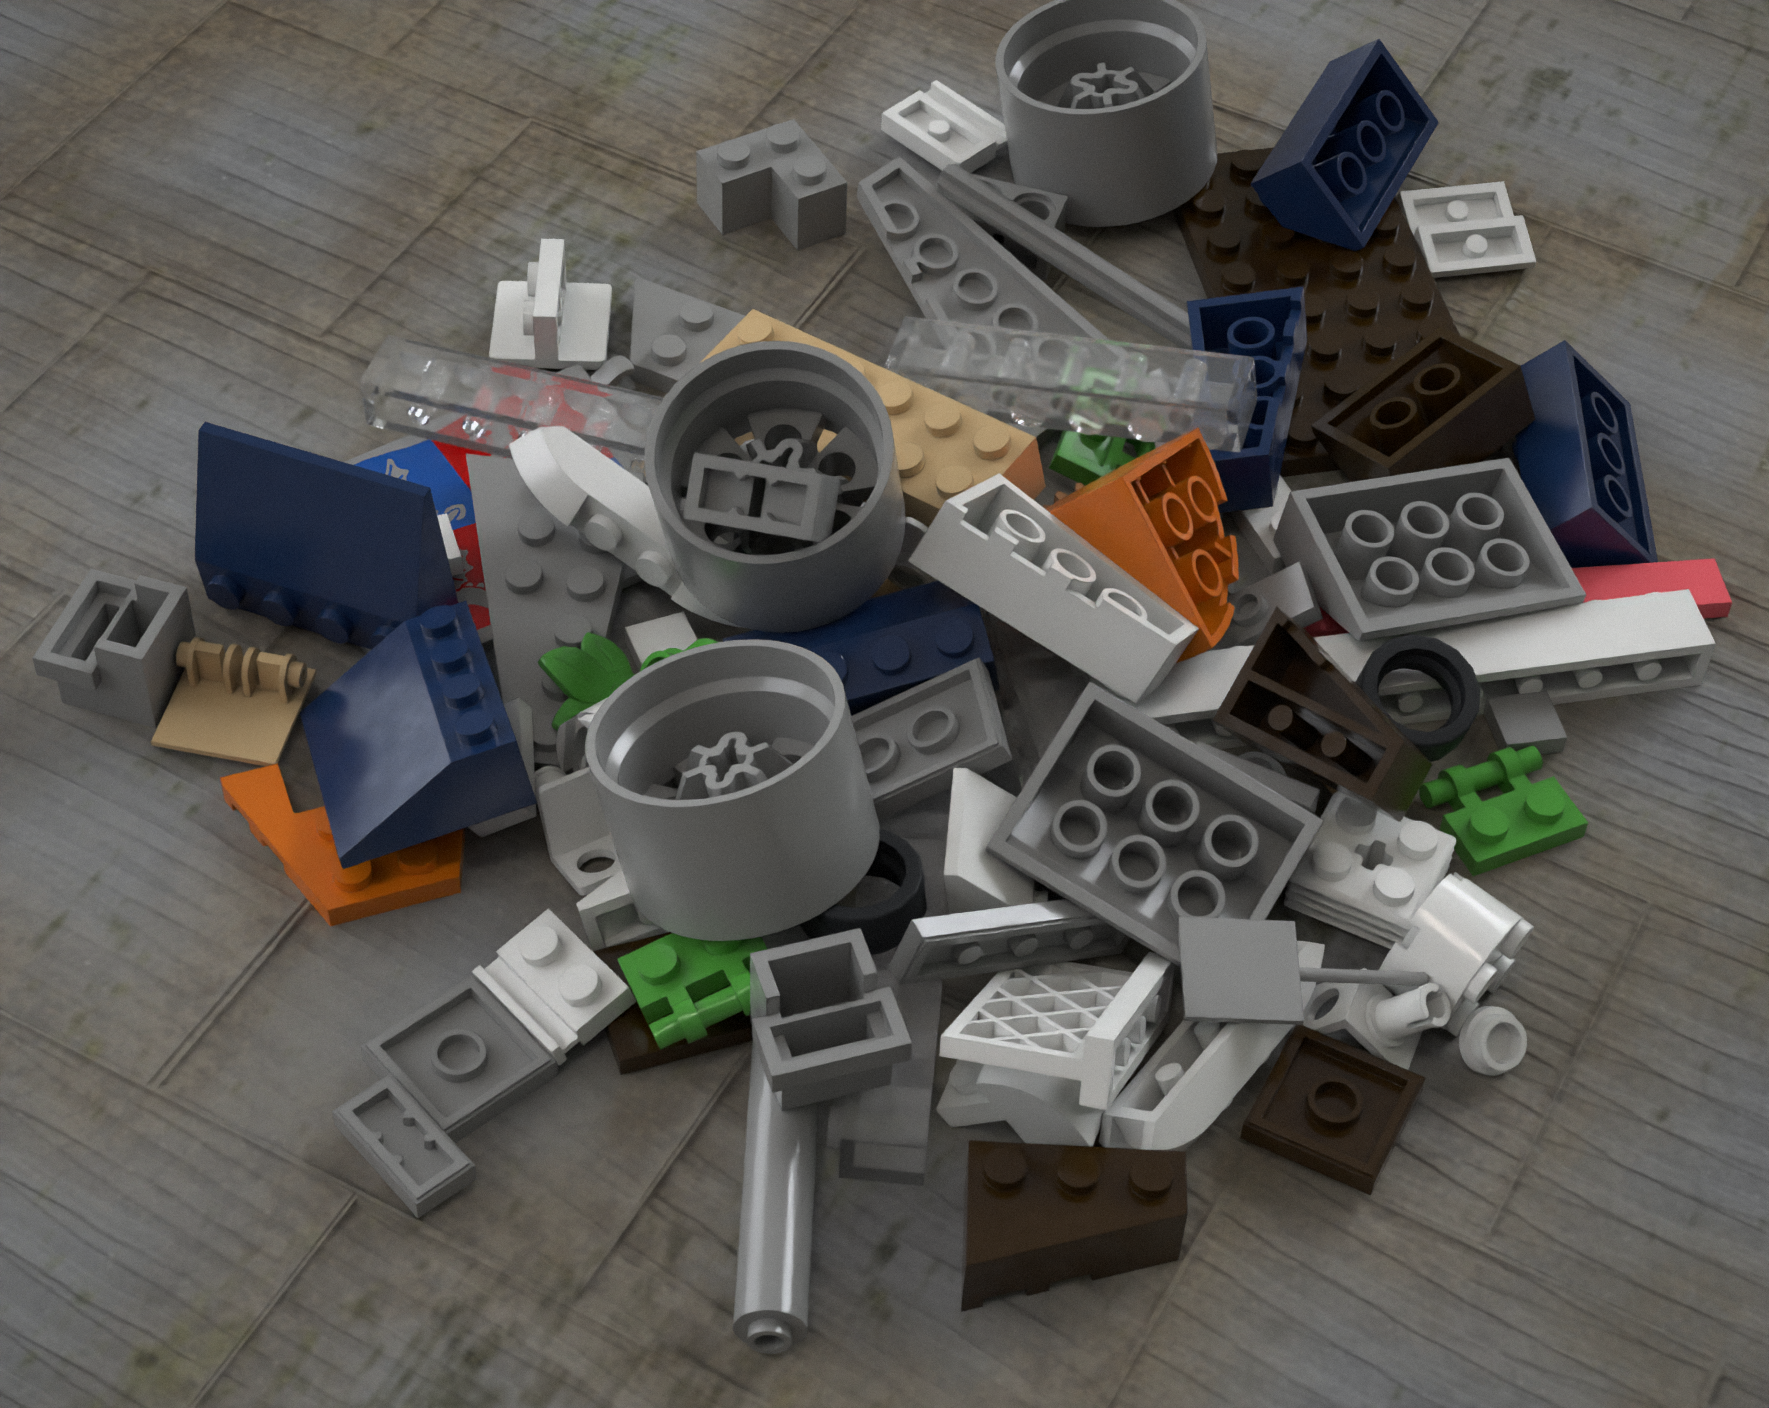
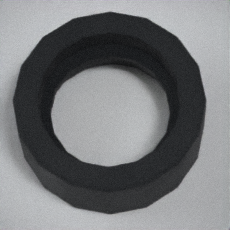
M1412 634L1390 639L1372 652L1355 681L1430 762L1440 760L1457 748L1479 712L1480 686L1473 667L1457 649L1437 638ZM1404 668L1421 671L1435 679L1447 693L1451 704V714L1447 722L1437 730L1425 732L1409 729L1394 721L1382 707L1378 695L1379 685L1384 676L1393 670Z
M879 829L878 850L873 863L865 875L885 878L900 888L890 898L872 906L852 908L833 905L823 913L800 924L810 939L861 928L871 955L882 954L898 947L911 920L924 918L927 910L921 856L913 846L900 836L888 830Z

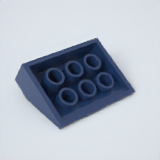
M204 422L198 430L195 562L209 600L226 609L234 610L238 608L267 617L270 621L280 626L287 627L293 625L319 633L335 643L342 644L348 642L371 650L405 620L420 616L435 606H451L459 603L430 487L208 422Z
M467 601L451 606H435L420 616L405 620L300 712L338 858L343 869L537 804L516 737Z

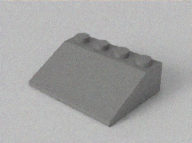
M1510 458L1291 491L1273 538L1286 567L1300 561L1306 569L1319 607L1358 641L1583 603L1586 597L1585 591Z
M1089 682L991 838L986 851L1181 967L1178 917L1265 920L1324 820Z

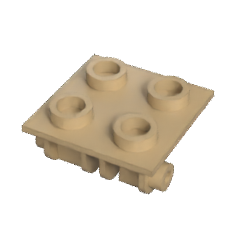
M194 637L191 643L182 641L177 649L176 664L179 667H185V670L155 731L151 745L261 766L277 764L317 674L316 669L307 668L306 663L297 662V657L294 654L287 653L283 656L260 652L259 648L249 647L245 656H243L242 648L238 644H231L225 653L223 645L205 642L203 638Z

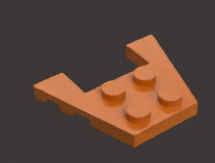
M278 763L220 777L225 802L233 811L237 809L249 823L250 832L263 847L269 846L283 863L287 876L330 927L461 893L466 828L343 869L338 858L325 806L294 813Z

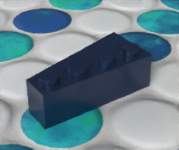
M1304 287L1187 301L1202 435L1214 460L1227 497L1226 502L1218 505L1219 513L1273 507L1307 343Z

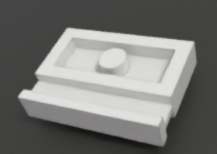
M937 80L931 83V90L923 93L919 90L882 113L881 130L942 171L948 164H956L967 172L972 173L994 159L996 151L1000 148L1008 150L1005 125Z
M549 909L496 951L498 958L485 969L479 965L472 971L488 990L552 1055L559 1066L567 1060L565 1053L578 1042L584 1046L636 1002L630 988Z

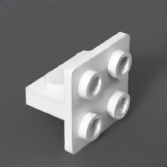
M541 238L539 262L528 263L527 281H500L498 283L489 351L491 366L566 369L579 363L584 370H598L606 362L612 287L610 284L567 283L564 239Z

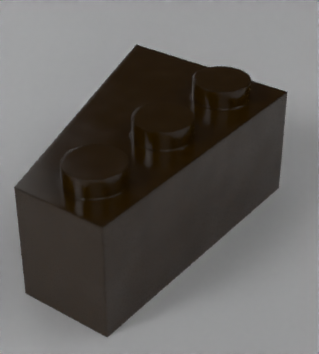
M1277 606L1213 718L1214 722L1243 743L1398 822H1401L1433 765L1318 642Z
M969 1140L964 1186L961 1312L983 1307V1302L986 1298L1025 1290L1026 1295L1030 1296L1049 1291L1050 1283L1090 1274L1093 1281L1179 1260L1188 1215L1186 1152Z

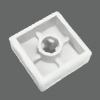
M1337 791L1331 797L1321 816V819L1324 821L1289 878L1285 892L1286 897L1283 901L1284 905L1391 949L1395 942L1401 945L1412 927L1409 921L1432 891L1444 879L1450 867L1449 863L1452 859L1456 838L1435 829L1423 821H1414L1403 817L1401 822H1398Z

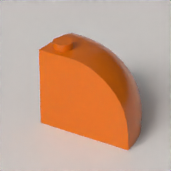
M1198 427L1130 461L1045 508L1199 628L1176 663L1212 649L1222 639L1230 625L1235 610L1230 602L1227 603L1228 585L1239 580L1236 536H1224L1218 505L1226 502L1227 497L1214 460Z

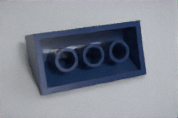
M1376 39L1328 63L1254 177L1251 186L1257 192L1261 202L1271 211L1282 227L1353 251L1360 250L1365 247L1439 122L1381 40Z
M1564 340L1521 365L1536 419L1516 434V440L1512 442V449L1520 466L1521 480L1571 568L1658 562L1631 405Z
M940 581L868 599L846 616L817 628L784 633L752 630L723 638V642L750 639L779 641L803 647L819 655L838 673L844 686L851 716L979 657L989 671L994 691L1000 690L995 661L979 606Z

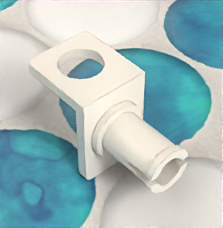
M551 765L535 772V796L550 860L579 895H588L622 869L590 769L586 767L569 775H566L559 767ZM597 857H607L615 861L611 867L596 873H587L579 869L583 863Z
M1323 982L1315 985L1309 1002L1303 1011V1025L1325 1035L1345 1028L1372 1055L1408 1070L1422 1031L1446 1025L1450 1020L1451 1007L1447 994L1444 991L1426 997L1437 993L1439 986L1435 983H1427L1418 989L1393 996L1382 984ZM1339 995L1335 1006L1324 1017L1314 1020L1319 1008L1330 998Z

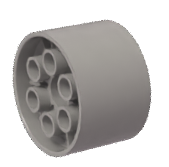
M1054 0L1021 18L1003 37L997 49L995 67L1013 181L1017 185L1068 196L1065 223L1088 227H1112L1149 220L1181 206L1195 196L1208 182L1214 172L1218 153L1206 32L1200 19L1187 6L1177 0Z
M763 341L744 344L715 354L696 365L674 384L657 408L649 427L645 445L647 483L677 573L690 593L708 610L733 624L748 629L777 633L798 632L827 625L846 616L865 603L888 578L900 554L906 525L905 504L892 426L880 395L868 379L850 363L821 348L797 342ZM823 430L836 433L837 435L821 452H818L817 442ZM752 432L754 441L746 444L747 452H744L734 439ZM694 452L834 477L839 475L851 477L852 479L848 483L839 487L832 533H836L821 542L683 519L684 510H680V503L682 497L686 498ZM868 499L864 506L860 507L863 501ZM727 532L740 534L737 539L727 544H717L714 542L718 536Z
M760 639L724 641L695 647L662 659L632 676L604 701L589 725L585 740L586 760L631 898L637 909L648 920L666 931L693 939L731 941L761 937L792 928L814 918L838 903L861 881L874 861L879 846L880 827L844 686L835 669L825 659L812 651L789 643Z

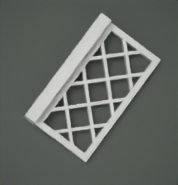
M1149 952L1134 972L1067 961L998 971L941 1035L939 1056L1081 1081L1079 1105L1108 1110L1169 1022L1175 964L1157 953Z

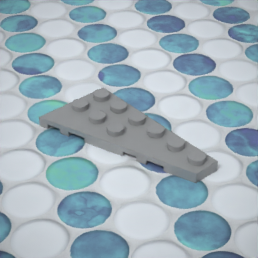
M900 156L858 183L856 197L980 412L1035 436L1039 447L1064 429L1079 389L1089 372L1119 387L1124 386L1134 378L1137 363L952 201L938 192L928 180Z
M466 454L502 701L505 704L520 698L532 708L534 771L536 772L542 767L550 765L561 769L556 750L558 731L552 728L551 724L555 714L568 699V696L543 671L538 661L542 655L559 647L567 646L580 649L583 636L587 632L610 640L627 564L610 552L597 548L579 530L573 526L567 527L552 515L528 488L513 459ZM629 472L645 483L644 473ZM573 768L565 772L566 775L574 773Z

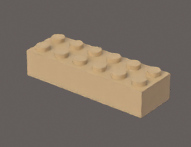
M752 309L701 361L703 362L715 354L744 344L763 341H790L821 348L850 363L873 385L887 409L892 426L905 504V516L916 519L928 528L946 500L999 473L1033 500L1046 487L1035 436L755 309ZM824 429L817 442L818 452H821L837 434ZM749 432L734 440L740 446L745 441L754 439L752 432ZM839 475L846 478L848 481L852 479L849 476Z

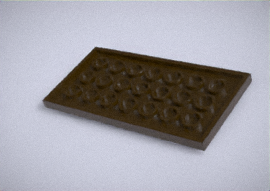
M1273 148L1244 149L1236 152L1218 153L1214 172L1205 186L1190 200L1172 211L1207 299L1304 287L1307 343L1280 475L1281 477L1342 470L1314 436L1311 425L1440 326L1458 335L1460 334L1396 197L1393 198L1365 247L1353 251L1282 227L1271 211L1261 202L1257 192L1251 186V182ZM1503 445L1496 451L1502 450Z

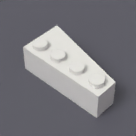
M1000 473L946 500L908 560L914 566L1094 677L1110 692L1127 698L1135 704L1160 687L1199 630L1197 626Z

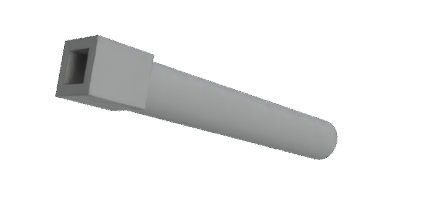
M800 924L777 933L761 936L767 949L810 940ZM752 1037L733 1331L751 1349L765 1354H777L787 1351L792 1345L802 1341L806 1337L808 1330L819 1102L781 1111L776 1094L771 1092Z

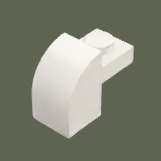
M959 1059L950 1072L948 1083L936 1108V1111L951 1128L1006 1120L1025 1143L1089 1147L1094 1145L1101 1127L1102 1114L1106 1110L1079 1105L1081 1081Z

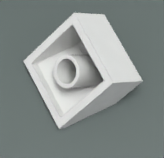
M968 768L953 769L944 866V881L949 914L1050 901V891L1040 890V882L986 851L988 843L1017 797Z

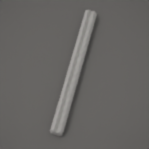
M948 164L943 169L935 185L938 192L1192 355L1187 312L960 166Z

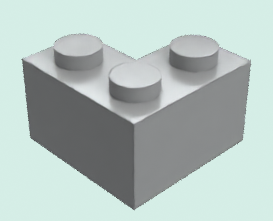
M794 119L696 151L697 204L722 235L770 218L796 250L846 234L847 181Z

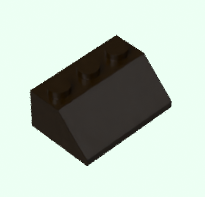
M1440 326L1312 424L1311 428L1314 436L1351 482L1482 462L1536 419L1520 365Z

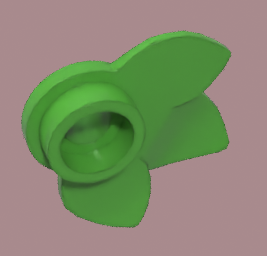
M587 632L583 636L580 649L563 646L541 656L538 661L539 666L568 696V699L555 714L551 724L552 728L558 731L561 724L581 711L609 697L619 686L635 675L632 672L627 656L614 642L597 634Z

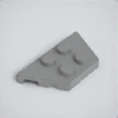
M638 277L634 282L630 362L633 364L635 372L630 375V378L635 382L668 393L674 384L688 371L698 365L745 315Z

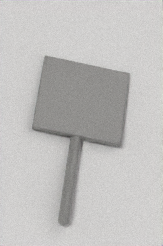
M1178 917L1184 1021L1303 1025L1304 1015L1300 981L1422 986L1429 982V976L1425 972L1299 967L1295 921Z

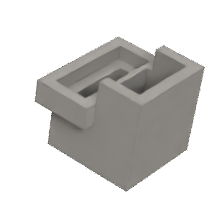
M90 569L33 656L36 675L57 680L62 703L156 728L185 670V667H179L176 664L178 646L182 641L191 643L192 639L196 637L187 587L139 575L137 580Z
M861 928L750 953V1021L752 1024V1037L771 1092L776 1094L781 1111L890 1085L892 1064L911 1060L912 1041L891 987L877 989V970Z

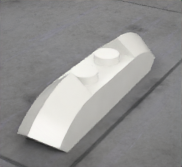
M564 426L539 427L509 444L515 465L526 485L539 502L567 527L573 526L579 530L594 546L613 554L634 569L645 582L659 587L671 595V600L680 606L712 621L742 627L708 610L690 593L680 579L673 564L648 485ZM720 536L714 540L717 544L728 543Z
M1297 941L1299 967L1321 968L1325 944ZM1300 981L1303 1011L1309 1002L1316 982ZM1183 1020L1113 1101L1109 1109L1102 1114L1099 1143L1102 1147L1185 1152L1216 1120L1221 1112L1232 1103L1236 1094L1256 1070L1268 1060L1271 1052L1294 1025Z

